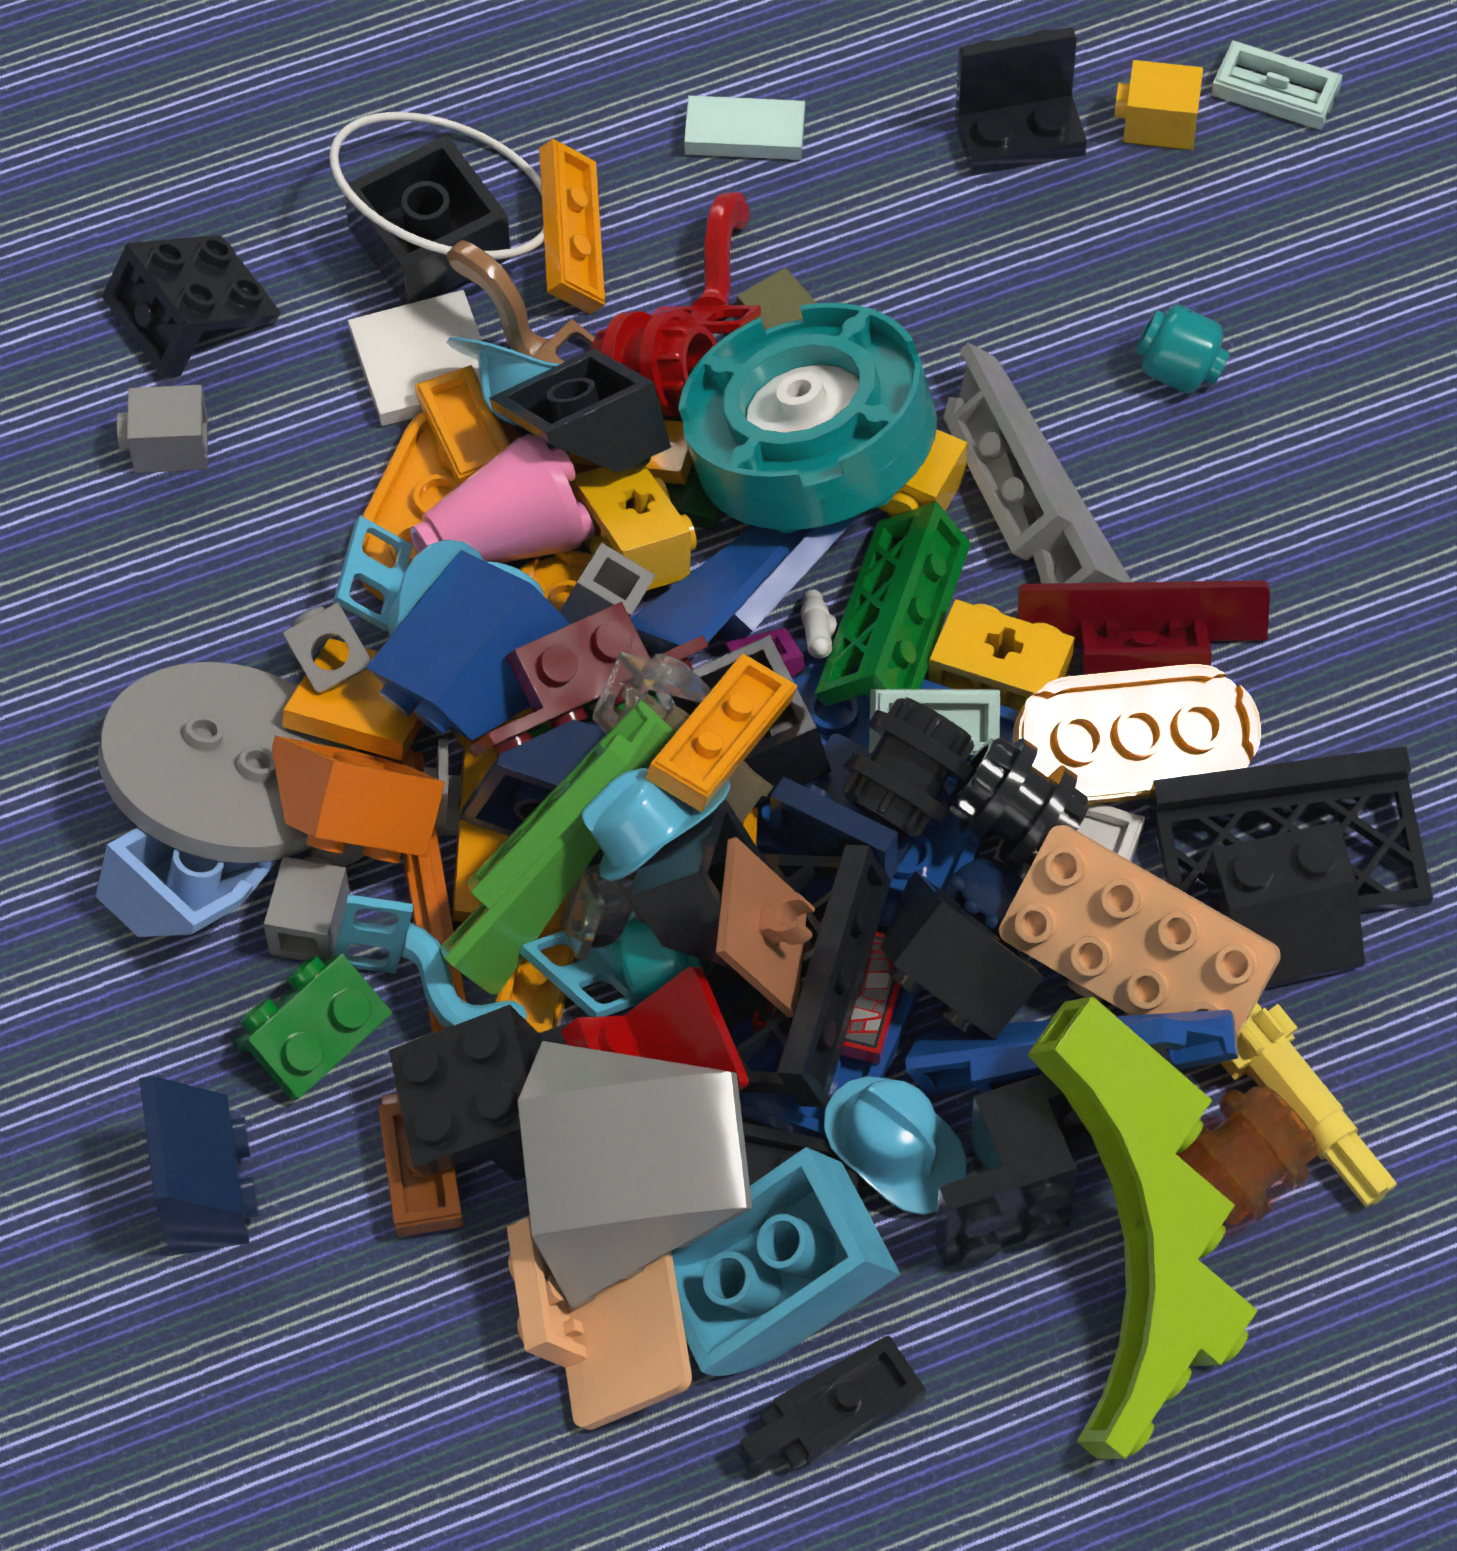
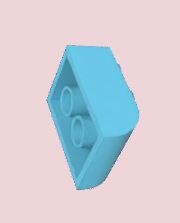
M805 1147L750 1185L751 1210L685 1248H675L672 1250L686 1341L702 1373L713 1376L732 1375L770 1362L788 1352L901 1275L842 1162Z

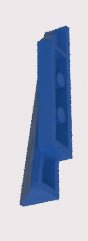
M859 515L821 527L800 529L793 533H782L776 529L757 526L750 527L631 618L641 641L658 656L702 635L707 643L716 633L726 642L747 637Z
M1231 1010L1116 1016L1177 1070L1239 1058L1235 1020ZM1051 1020L1008 1023L996 1040L978 1027H976L971 1035L966 1034L956 1026L927 1028L919 1034L905 1058L906 1071L927 1097L977 1088L980 1094L1043 1074L1044 1072L1027 1054Z

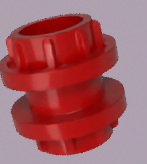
M662 310L654 316L643 311H630L619 313L611 320L607 329L599 330L590 350L595 348L653 381L662 415L664 417H681L679 401L683 387L693 368L717 343L713 334L706 327L702 326L699 320H695L691 314L684 310Z

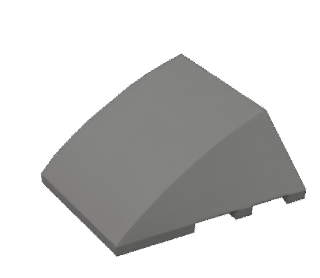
M542 1041L518 1098L531 1232L536 1245L572 1309H579L594 1300L593 1295L621 1279H631L643 1272L644 1266L675 1248H685L752 1209L737 1073Z

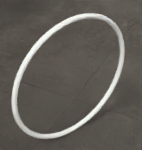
M385 112L364 116L341 129L334 138L330 148L329 158L333 176L344 195L361 213L397 237L441 254L447 255V252L452 247L416 236L392 224L369 208L350 188L341 172L338 157L341 144L350 133L363 126L385 121H413L454 130L470 136L506 156L525 172L542 196L540 176L519 155L482 132L436 116L410 112ZM544 227L534 239L521 246L485 252L495 260L523 255L544 242Z

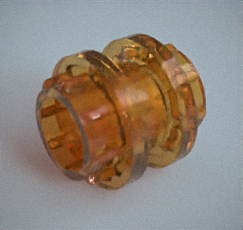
M1267 1086L1263 1088L1253 1087L1246 1094L1236 1089H1231L1218 1101L1226 1120L1213 1131H1210L1203 1125L1196 1140L1183 1152L1176 1153V1155L1235 1205L1223 1222V1225L1228 1223L1237 1225L1246 1217L1255 1222H1260L1273 1210L1265 1191L1278 1180L1288 1187L1297 1190L1310 1178L1306 1165L1318 1155L1317 1141L1310 1129L1295 1110L1279 1094Z

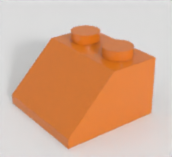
M274 736L272 753L285 824L308 834L307 845L335 853H344L346 843L364 846L363 855L392 863H400L402 853L427 857L445 785L444 781L385 756Z

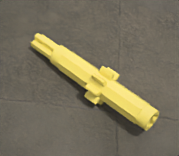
M1257 1003L1237 1039L1239 1058L1220 1063L1235 1081L1245 1073L1248 1077L1251 1075L1302 1140L1310 1145L1321 1160L1326 1159L1364 1207L1367 1208L1371 1204H1377L1385 1198L1388 1192L1397 1186L1396 1181L1357 1135L1358 1128L1345 1114L1341 1104L1290 1043L1295 1039L1293 1033L1298 1029L1295 1023L1279 1004L1267 1011L1266 1008L1262 1009Z

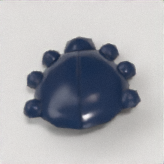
M978 858L962 866L958 875L949 879V885L953 890L961 891L962 896L967 900L963 905L967 912L971 914L982 913L986 916L984 923L988 928L997 930L1023 882L1022 877L1025 876V871L1021 865L1012 868L1008 864L996 859Z

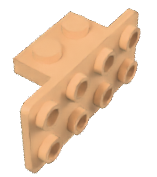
M1067 825L1055 826L1049 831L999 927V934L1005 942L1069 979L1067 985L1084 997L1093 996L1100 1003L1104 999L1125 1011L1123 1016L1231 1010L1235 1020L1236 1039H1238L1281 957L1280 950L1274 943Z
M530 1217L507 1226L511 1253L508 1258V1266L511 1276L515 1281L520 1315L517 1320V1328L520 1338L524 1343L526 1352L565 1367L573 1421L577 1426L593 1430L688 1389L692 1381V1373L672 1251L644 1266V1271L631 1279H621L593 1295L595 1299L579 1309H572L532 1237Z

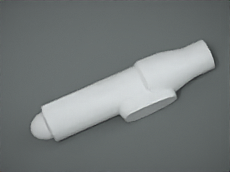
M809 590L803 595V605L801 608V619L805 628L807 648L813 657L824 658L832 651L831 637L836 630L837 622L836 618L829 613L822 594L818 590Z

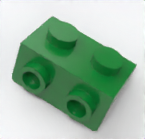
M343 953L326 958L323 961L317 955L310 957L286 979L292 988L276 1003L269 997L264 999L239 1021V1024L245 1031L232 1042V1045L239 1053L249 1051L291 1101L301 1098L393 1013Z

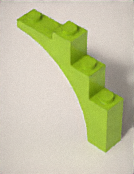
M1091 996L1064 1002L1027 1056L1064 1093L1092 1136L1114 1191L1124 1237L1126 1296L1119 1346L1103 1394L1079 1436L1077 1443L1096 1459H1126L1128 1456L1136 1454L1148 1442L1154 1431V1424L1151 1421L1164 1402L1173 1399L1186 1386L1192 1373L1189 1365H1222V1363H1226L1234 1358L1245 1345L1248 1339V1331L1245 1329L1258 1310L1198 1260L1211 1253L1220 1243L1226 1232L1223 1222L1235 1206L1176 1155V1153L1186 1150L1200 1134L1203 1128V1122L1200 1118L1212 1102V1099L1097 999Z

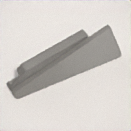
M968 342L962 347L960 357L967 363L959 398H948L943 418L952 436L968 442L967 465L1012 554L1026 561L1033 556L1041 583L1132 582L1000 362L993 355Z

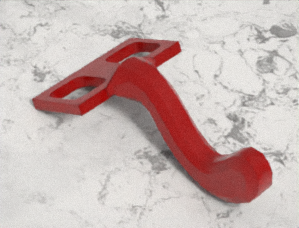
M732 191L719 194L709 210L704 237L705 285L703 294L691 306H661L651 316L662 310L680 309L691 314L695 320H699L702 326L706 327L711 333H732L743 325L757 319L762 314L761 305L729 306L732 230L746 228L749 219V208L742 193ZM730 317H742L735 321H725Z

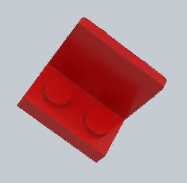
M702 967L686 968L624 1016L576 1018L561 1030L566 1045L737 1073L739 1092L747 1087L749 1083L747 1073Z

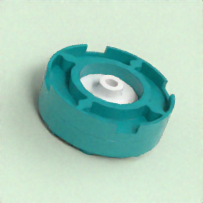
M846 303L800 305L803 319L786 322L765 330L760 317L724 337L700 359L683 387L679 401V412L683 421L684 437L701 486L707 497L721 511L746 524L776 529L782 533H793L800 529L837 523L859 515L871 508L881 507L887 504L894 494L916 474L926 460L935 440L937 430L936 409L925 371L912 337L902 325L879 311Z

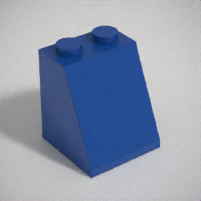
M460 550L366 668L384 685L378 694L399 713L409 717L413 712L425 725L442 736L448 729H451L473 741L531 707L506 655L523 645L570 625V623L532 583Z

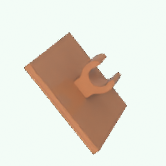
M737 837L728 839L716 954L788 1018L793 1017L799 1000L804 942L812 937V932L806 927V916L808 913L814 912L815 908L803 896L796 893Z

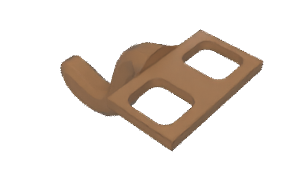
M464 240L457 242L447 252L446 256L452 268L462 276L478 284L491 297L499 313L504 336L512 350L544 362L562 364L564 361L556 355V351L570 337H580L590 346L592 345L595 337L573 319L550 339L536 335L529 327L526 308L517 287L506 270L494 258L474 244Z

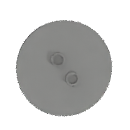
M197 662L170 666L150 673L132 683L116 698L108 710L103 723L98 748V763L104 785L113 801L134 824L155 839L185 853L206 859L234 863H256L282 859L283 857H289L311 848V846L306 844L308 834L285 824L272 753L274 736L349 750L353 749L350 746L282 727L283 709L297 689V685L252 667L221 662Z

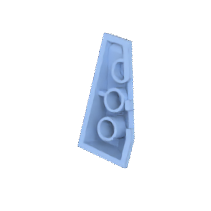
M138 827L107 844L95 897L137 937L191 935L239 908L278 860L234 863L206 859L170 847Z

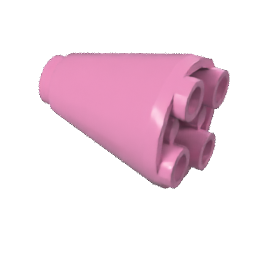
M527 434L512 442L422 515L421 522L411 526L410 534L417 554L430 544L449 539L467 543L477 550L486 562L503 563L572 551L581 547L584 540L593 537L595 530L587 509L581 502L576 501L569 482L575 480V470L567 452L558 447L549 449L544 440L534 434Z

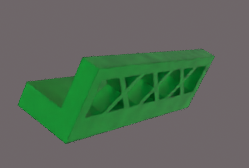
M937 501L877 523L834 639L832 651L827 658L815 691V696L825 707L866 694L870 699V689H921L930 657L937 643L971 545L970 541ZM905 536L892 548L895 539ZM890 576H892L884 585H882ZM869 624H871V625L861 634V632H862ZM861 662L858 672L847 675L855 666H857Z

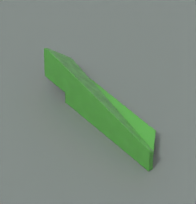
M642 699L636 702L466 881L470 892L482 903L440 946L445 960L489 994H498L503 989L524 958L519 953L521 945L537 940L600 849L591 831L582 821L581 814L583 809L619 775L640 768L649 769L650 763L675 735V731Z

